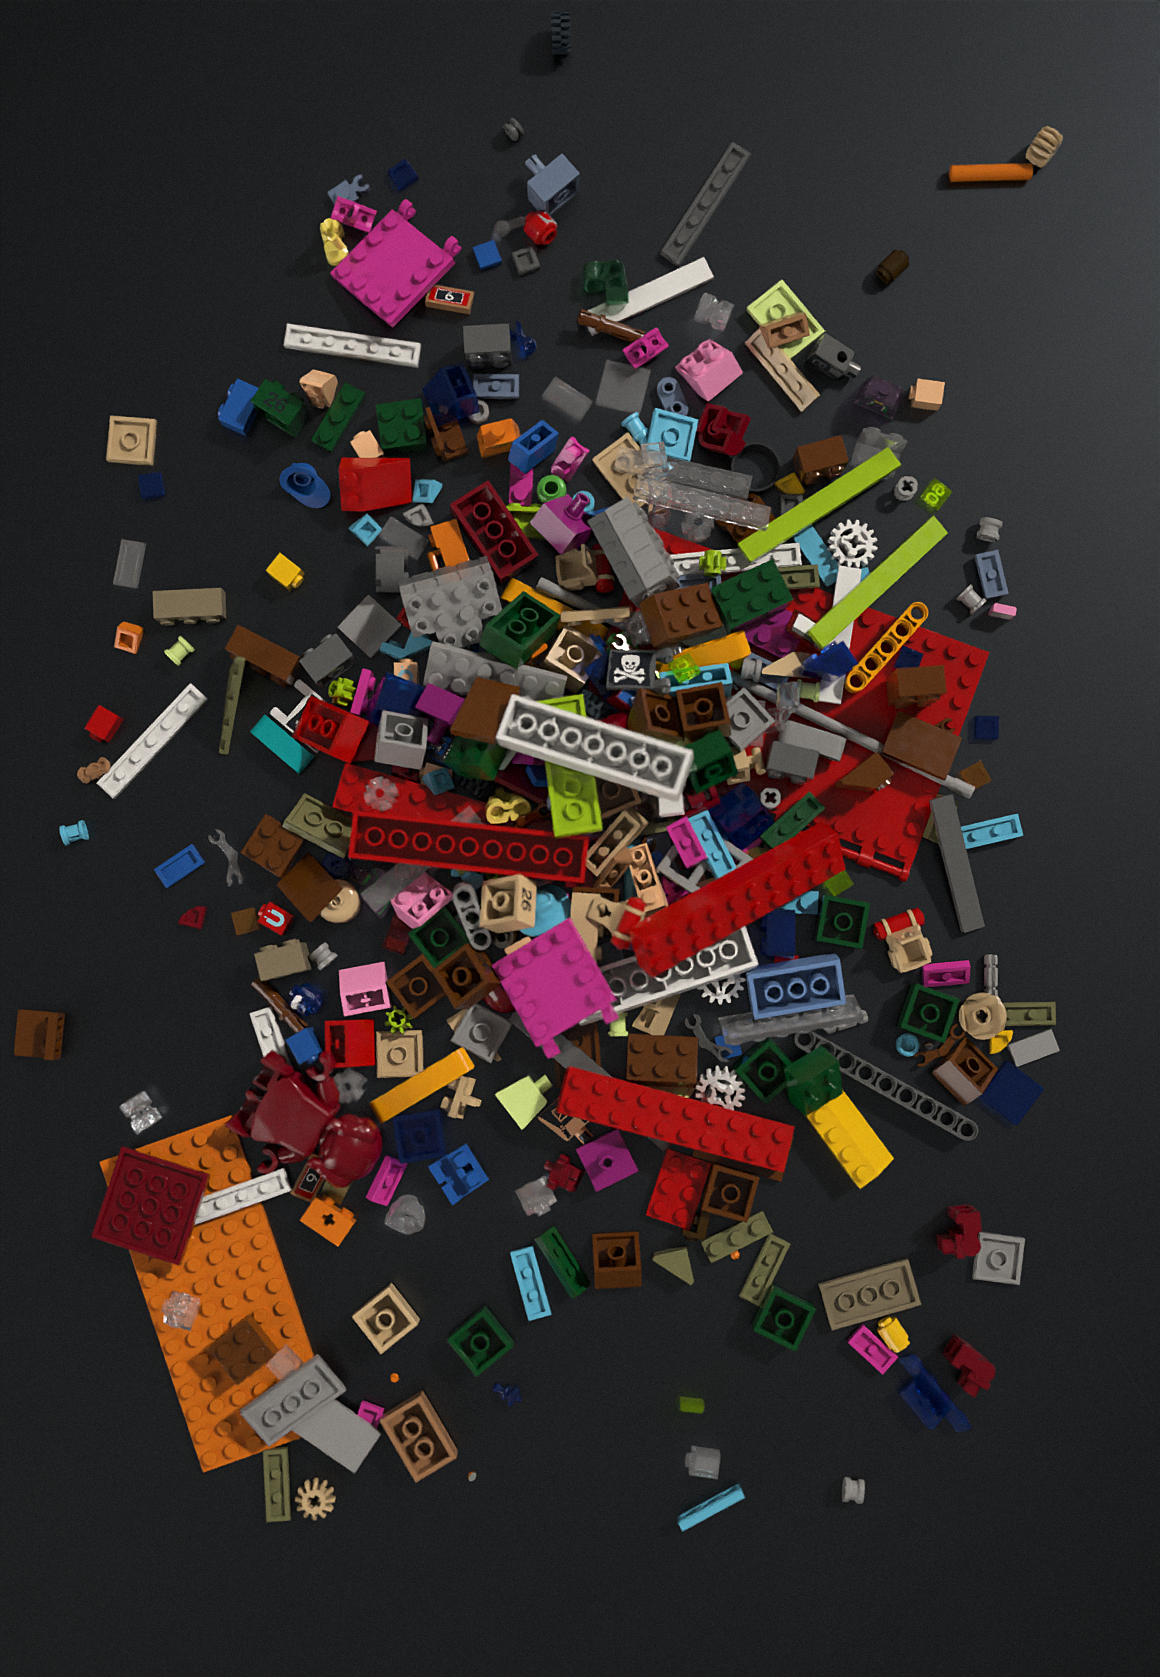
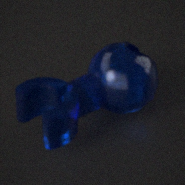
M516 321L519 333L510 330V338L517 339L520 343V351L525 355H530L536 351L537 343L533 338L524 335L521 323Z

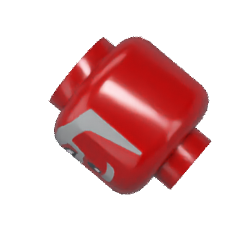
M538 210L536 212L532 211L526 216L524 232L534 243L547 245L555 239L557 223L548 213Z

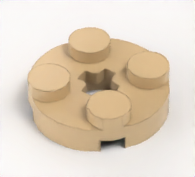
M989 993L971 995L959 1010V1021L962 1028L976 1039L985 1040L992 1038L1005 1028L1007 1019L1006 1009L997 996ZM981 1010L988 1014L986 1022L977 1017Z

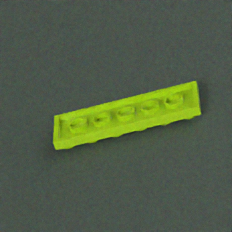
M583 694L537 701L538 703L586 717ZM545 760L555 837L603 831L595 776Z

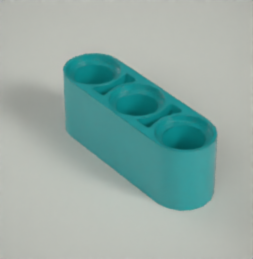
M265 714L250 730L255 737L299 774L314 758L311 753Z

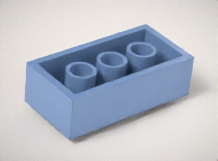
M836 953L759 965L756 969L745 972L750 1008L754 1019L846 1004L841 964Z

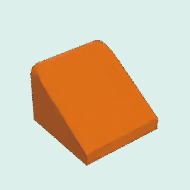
M122 622L117 627L114 647L136 654L144 628L128 622Z

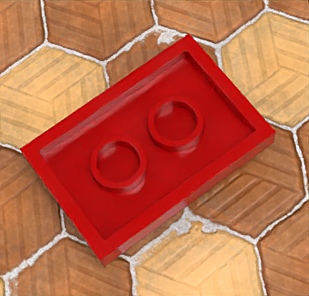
M668 1148L646 1215L690 1230L711 1162Z

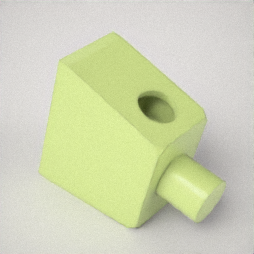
M528 1075L499 1090L495 1095L519 1127L524 1129L548 1103L543 1093L550 1089L553 1084L546 1075L535 1083Z

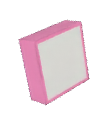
M994 603L989 608L988 615L1011 620L1015 617L1017 608Z

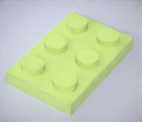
M783 280L779 281L747 307L748 313L758 325L796 312L806 313L810 336L780 345L791 360L825 332Z

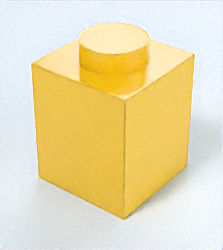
M281 553L277 555L266 569L271 577L289 591L293 587L296 589L304 579L302 577L304 575L303 571Z

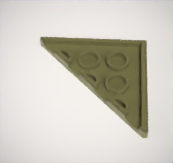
M236 657L229 669L219 747L220 754L228 755L245 662L243 657Z

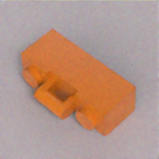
M457 519L430 527L432 534H429L428 537L432 548L437 547V550L427 553L432 572L440 569L437 557L441 555L444 559V567H451L458 563L469 561Z

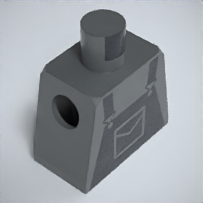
M826 333L813 344L804 364L836 379L844 373L855 378L861 369V366L851 361L855 354L854 351Z

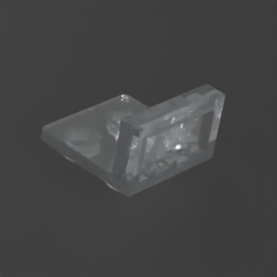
M874 427L863 428L857 439L850 466H859L887 447L890 448L899 461L900 454L904 450L907 440L903 439L899 434L890 433L888 435L881 433V430ZM896 471L889 474L888 477L893 478Z

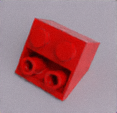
M374 1019L325 1021V1051L333 1055L336 1064L335 1068L375 1065Z

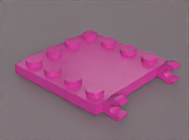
M407 199L400 204L397 213L392 209L330 273L336 281L392 328L455 264L453 257L462 249L458 245V240L451 236L445 242L442 250L407 222L416 213V210L412 208L413 204Z
M567 918L492 965L535 1046L543 1045V1050L548 1059L561 1053L553 1040L554 1037L601 1010L602 1017L607 1024L619 1019L611 1003L616 1001V998L571 918Z

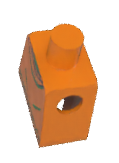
M513 419L480 426L477 440L482 458L510 452L512 442L520 436L518 425Z

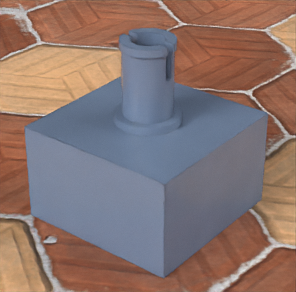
M560 154L546 167L536 155H532L531 158L533 160L529 158L525 163L526 167L535 175L527 182L528 200L537 210H543L551 216L580 192V173L563 154Z

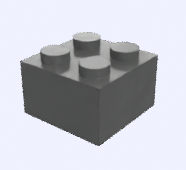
M509 323L463 326L464 353L467 367L483 369L485 366L494 365L495 368H505L507 365L512 364Z
M336 633L333 636L331 634L325 636L320 641L321 645L315 649L310 648L301 655L302 659L299 660L321 689L357 663L355 657Z
M773 741L769 745L765 762V773H768V777L781 780V778L785 777L790 778V782L793 784L804 785V783H808L814 777L819 751Z

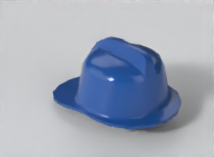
M293 463L282 471L280 475L282 488L304 505L311 508H321L329 502V487L317 476L316 470L307 463Z

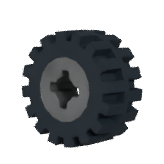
M583 689L580 693L584 696L587 718L592 720L605 719L610 714L615 713L609 705L588 690Z

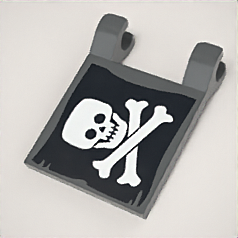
M663 648L657 651L610 649L607 690L638 691L640 688L664 695L669 694L671 690L670 679L660 678L655 680L656 661L663 664H671L673 662V650L671 648Z

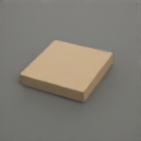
M110 416L106 460L114 463L153 465L156 419Z
M405 1030V1035L400 1031H396L395 1034L391 1031H376L377 1078L413 1077L424 1070L423 1030Z

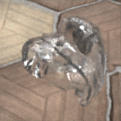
M411 1194L399 1197L389 1208L385 1224L406 1235L422 1230L426 1217L423 1207L418 1202V1198Z

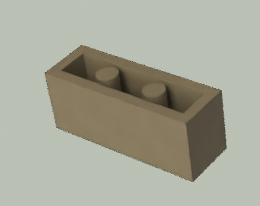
M222 588L153 591L154 619L161 622V625H174V621H183L184 624H197V620H206L207 623H219L220 619H226L225 591Z

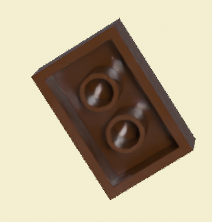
M708 583L653 594L639 603L654 647L705 636L723 626Z
M237 625L225 647L233 661L236 657L245 658L244 667L246 664H249V668L263 677L266 674L270 675L269 678L274 683L284 688L286 685L293 687L303 669L302 664L299 662L301 660L299 656L240 625Z
M944 665L896 669L886 678L888 706H895V709L909 708V705L917 704L918 707L932 706L933 703H936L937 700H940V697L946 694Z
M628 1034L626 1081L642 1086L695 1088L697 1083L698 1037Z

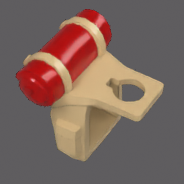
M600 543L593 545L592 550L585 544H581L580 551L576 548L556 556V573L558 584L561 588L570 592L584 589L585 586L595 585L596 591L599 593H609L614 590L615 579L612 566Z
M596 896L588 917L608 928L612 933L611 942L618 949H628L631 939L627 928L644 919L646 903L639 897H632L625 902L614 903ZM601 904L607 905L608 910L612 912L610 917H599L597 915L598 906Z
M919 908L906 910V912L881 919L873 924L874 935L880 941L886 940L890 948L888 956L891 964L900 973L919 968L931 962L932 951L927 938L923 937L920 928L924 925L925 918Z

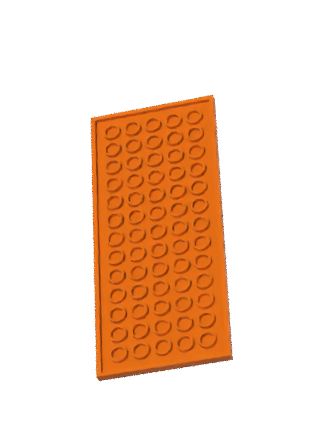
M233 1115L134 1149L211 1174L204 1196L254 1179L239 1134L225 1127ZM118 1155L100 1161L107 1186L109 1185ZM262 1201L194 1225L180 1266L129 1250L203 1473L260 1453L264 1449H271L302 1438L291 1430L275 1443L268 1446L240 1414V1410L314 1357ZM251 1313L279 1351L273 1358L237 1386L208 1348Z

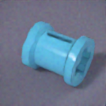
M83 820L79 821L78 824L68 827L63 825L59 828L65 846L70 845V842L89 839L87 826Z

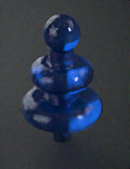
M500 1384L493 1386L494 1392L501 1393L502 1400L508 1398V1406H513L516 1401L521 1403L522 1398L518 1397L519 1388H514L511 1392L510 1386L502 1388Z

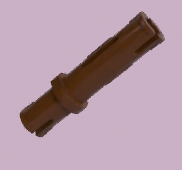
M584 309L580 310L577 318L578 324L595 329V332L600 333L602 331L630 342H635L645 334V331L607 319L603 314L599 316Z
M259 976L251 983V986L280 1015L279 1019L285 1021L296 1034L308 1027V1024L298 1016L295 1010L287 1004L267 981H261Z

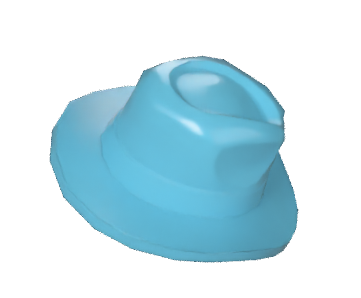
M552 884L537 887L535 925L533 928L521 929L519 931L526 936L538 937L567 918H570L571 901L566 892Z

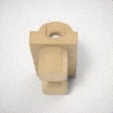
M461 1076L448 1083V1088L456 1090L454 1099L444 1097L440 1106L449 1113L448 1116L463 1119L467 1105L480 1107L481 1100L471 1096L476 1079Z

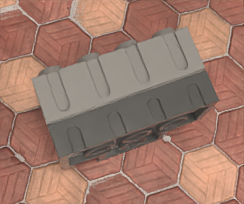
M626 497L606 509L605 512L603 511L588 520V523L629 599L640 609L639 603L653 594L681 587L677 581L680 576L676 568L672 566L675 563L670 554L664 549V543L659 534L648 523L647 520L649 519L644 510L640 508L637 501L633 503Z
M487 556L398 580L413 638L419 637L422 634L436 632L438 641L441 644L457 648L476 644L481 641L483 634L481 620L492 615L496 616L502 611Z

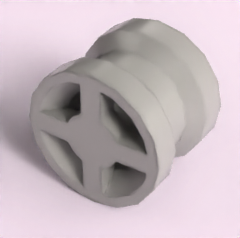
M988 517L981 518L979 522L981 528L977 532L976 537L984 541L998 542L1000 537L998 531L1002 528V521Z
M743 657L740 680L748 678L752 679L753 682H759L762 660L757 659L753 661L748 657Z
M325 942L309 956V959L315 961L318 964V969L322 971L338 955L335 952H331L329 945Z
M845 1477L842 1486V1501L854 1500L856 1503L862 1504L865 1492L864 1479L852 1481L850 1478Z

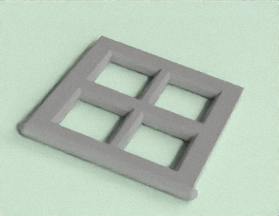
M722 838L730 855L740 861L736 866L737 868L753 860L752 857ZM673 844L656 868V872L663 874L689 893H693L700 889L696 884L705 871L711 872L706 860L698 864L688 879L674 871L669 866L679 852L675 844Z

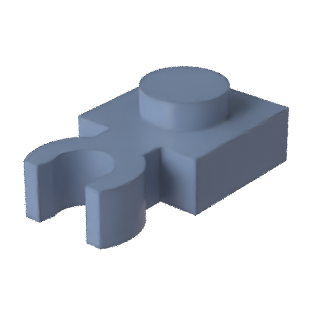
M357 175L351 185L345 180L327 193L334 204L337 196L358 203L359 198L357 195L367 194L370 191V187L368 184L364 187H359L358 184L364 179L362 175Z

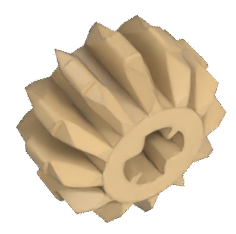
M1049 126L1043 127L1030 144L1026 158L1040 168L1046 166L1058 150L1063 136L1054 128Z
M314 1478L313 1484L306 1480L304 1483L305 1487L300 1486L297 1491L300 1495L296 1496L295 1501L300 1503L297 1507L298 1511L305 1510L304 1518H307L310 1513L314 1521L317 1519L318 1514L320 1517L325 1518L327 1515L326 1511H332L333 1506L331 1503L335 1502L336 1497L330 1495L334 1490L333 1487L325 1488L327 1480H324L322 1484H319L318 1478ZM315 1495L319 1497L316 1503L312 1501Z

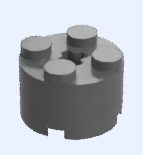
M375 546V553H379L376 554L375 585H380L376 586V593L400 592L398 580L409 578L408 572H404V567H407L408 549H403V546Z

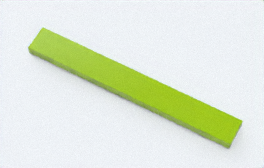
M889 447L885 448L739 542L738 548L748 562L752 564L899 469L901 463Z
M932 516L806 631L820 649L825 648L948 533L936 517Z

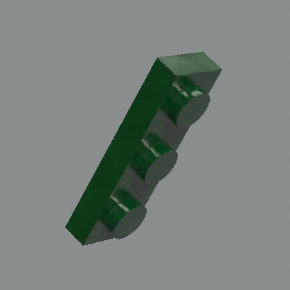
M345 382L311 439L312 442L332 453L365 398V393Z
M809 791L767 829L759 839L771 850L796 836L825 807Z
M555 1226L548 1228L534 1239L571 1299L578 1297L591 1286Z

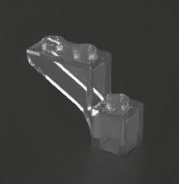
M664 441L641 444L646 514L649 519L647 521L651 527L661 528L671 523V496L667 478L668 463Z

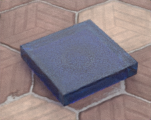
M1006 1060L979 1097L1017 1126L1044 1091V1088Z

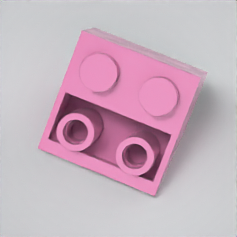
M711 339L701 343L695 351L684 357L675 366L676 370L691 388L707 401H710L743 373L733 353Z
M424 872L395 896L391 903L398 918L413 929L420 927L451 901L453 893Z
M385 962L339 970L340 995L344 1016L393 1007L390 989L386 983L388 978Z

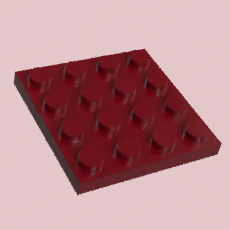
M121 1146L92 1237L180 1266L211 1174Z

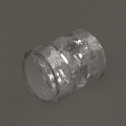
M705 292L697 308L694 320L704 325L711 323V328L723 332L733 311L734 304L725 300L718 302L717 297Z
M146 1091L137 1094L119 1107L126 1118H131L130 1125L136 1134L141 1133L163 1118L156 1107H151L152 1100Z

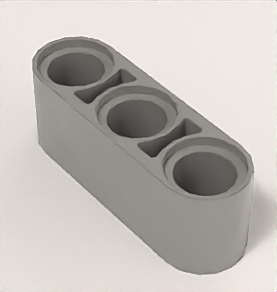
M783 720L777 738L778 742L819 751V757L838 762L841 760L847 740L844 737L790 720Z
M459 882L453 891L454 904L471 945L475 949L484 950L491 943V931L480 927L481 904L474 887L469 882ZM464 890L469 892L470 896L462 899L457 895L458 892ZM476 912L478 918L472 920L467 918L466 914ZM477 933H484L487 938L478 940L475 938V935Z

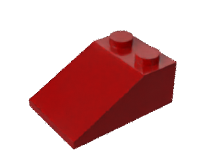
M341 458L339 480L342 511H368L412 502L410 458Z
M310 696L292 738L351 764L369 721Z

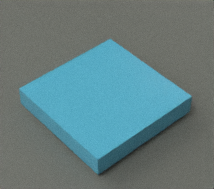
M655 408L653 410L645 453L689 464L698 419Z

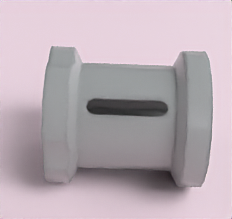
M908 476L902 477L894 489L896 498L901 501L910 500L917 491L918 483L916 479ZM903 487H910V490H902Z
M972 585L968 586L956 598L957 601L961 600L970 609L969 613L971 615L987 601L985 598L982 599L973 590Z
M766 788L760 793L758 802L763 809L770 810L778 806L781 801V795L775 788ZM765 793H766L768 796H769L770 794H773V795H774V798H773L774 804H773L772 802H769V803L767 804V803L764 801V800L767 798V797L765 796Z

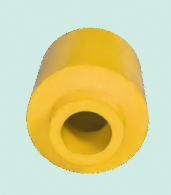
M886 1316L878 1322L877 1332L887 1347L892 1349L894 1353L900 1352L910 1344L907 1333L896 1317L890 1318V1316Z

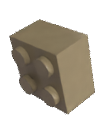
M299 939L282 942L283 947L277 948V945H270L260 948V953L254 955L261 981H269L312 970L307 944L300 942Z

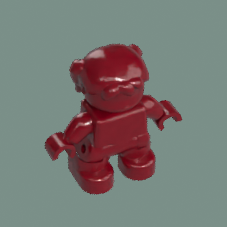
M271 1050L261 1059L260 1062L264 1064V1067L252 1081L253 1084L263 1090H268L264 1096L251 1087L245 1093L247 1098L239 1111L225 1125V1127L242 1137H252L256 1141L282 1145L278 1147L274 1144H266L262 1149L263 1154L270 1155L272 1162L264 1160L259 1164L257 1170L260 1173L269 1174L280 1163L302 1162L320 1145L319 1159L312 1158L308 1160L307 1165L315 1169L333 1187L345 1188L353 1180L366 1176L371 1172L381 1154V1133L377 1125L368 1117L359 1118L352 1114H344L335 1119L340 1110V1104L338 1103L340 1092L334 1078L329 1076L336 1065L333 1055L327 1051H323L320 1054L319 1061L324 1065L325 1070H319L316 1065L310 1066L306 1070L312 1079L318 1080L316 1082L317 1087L314 1088L303 1074L295 1072L287 1064L284 1056Z

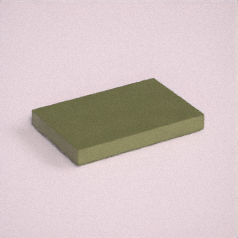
M304 793L284 821L282 827L344 859L349 852L353 818Z

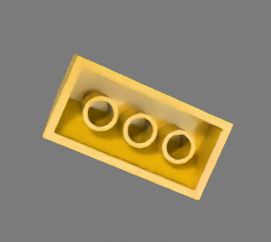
M844 1090L843 1094L838 1098L833 1099L817 1111L805 1116L860 1189L876 1178L894 1159Z

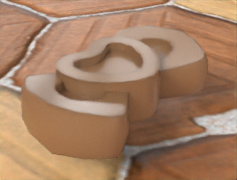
M101 757L97 763H91L87 768L81 767L78 770L77 777L83 783H88L95 778L99 779L103 774L109 772L110 762L106 758Z

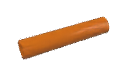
M1032 163L951 165L949 170L950 182L1031 180L1033 176Z

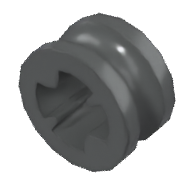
M514 118L509 119V124L505 123L503 125L507 135L515 142L518 140L519 135L525 134L521 125Z

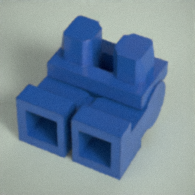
M467 1144L456 1148L428 1166L439 1184L446 1181L441 1188L452 1205L489 1180Z

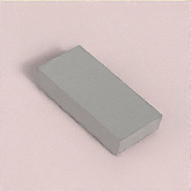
M1052 1029L1007 1045L1015 1067L1060 1051Z

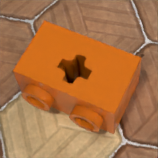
M318 1194L300 1221L336 1246H339L356 1222V1219L353 1218L354 1214L344 1207L340 1209L335 1206V1201L327 1195L323 1194L321 1196ZM330 1213L333 1214V1221L327 1223L326 1216H328Z

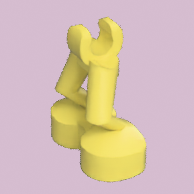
M327 218L323 223H320V231L325 244L324 249L330 265L336 266L348 255V250L341 240L344 235L342 225L337 220Z
M496 787L495 794H492L485 805L486 819L491 824L507 822L508 817L512 821H517L519 815H524L531 811L530 804L524 796L505 792L503 787Z

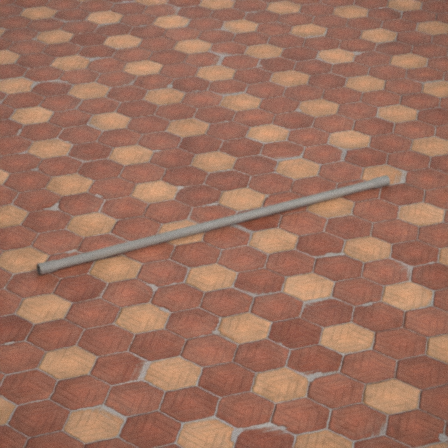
M543 577L540 578L536 586V590L580 610L602 608ZM613 618L604 619V622L653 645L647 629L629 620L613 622ZM676 643L657 646L660 649L671 648L673 652L686 649ZM730 670L733 684L745 688L747 691L875 753L878 752L879 755L921 774L967 799H970L975 786L949 775L943 781L880 754L884 746L883 743L757 682H753L751 679L740 680V674Z

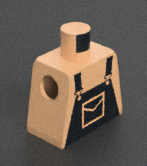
M558 1097L538 1116V1119L565 1141H568L575 1135L584 1145L593 1137V1134L585 1127L589 1121L556 1113Z

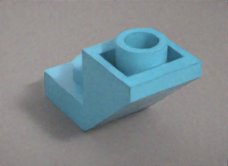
M410 633L404 649H402L403 645L390 640L389 643L382 642L379 650L382 654L398 660L409 659L430 650L432 640H429L430 636L427 634L413 638L412 633Z

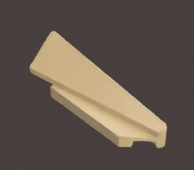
M681 993L643 1005V1010L632 1026L647 1035H664Z

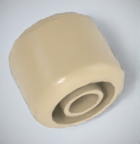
M337 879L336 881L343 889L321 911L320 915L329 922L344 923L356 917L361 909L362 899L355 885L351 882Z

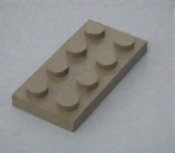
M907 1258L818 1283L831 1330L921 1305Z

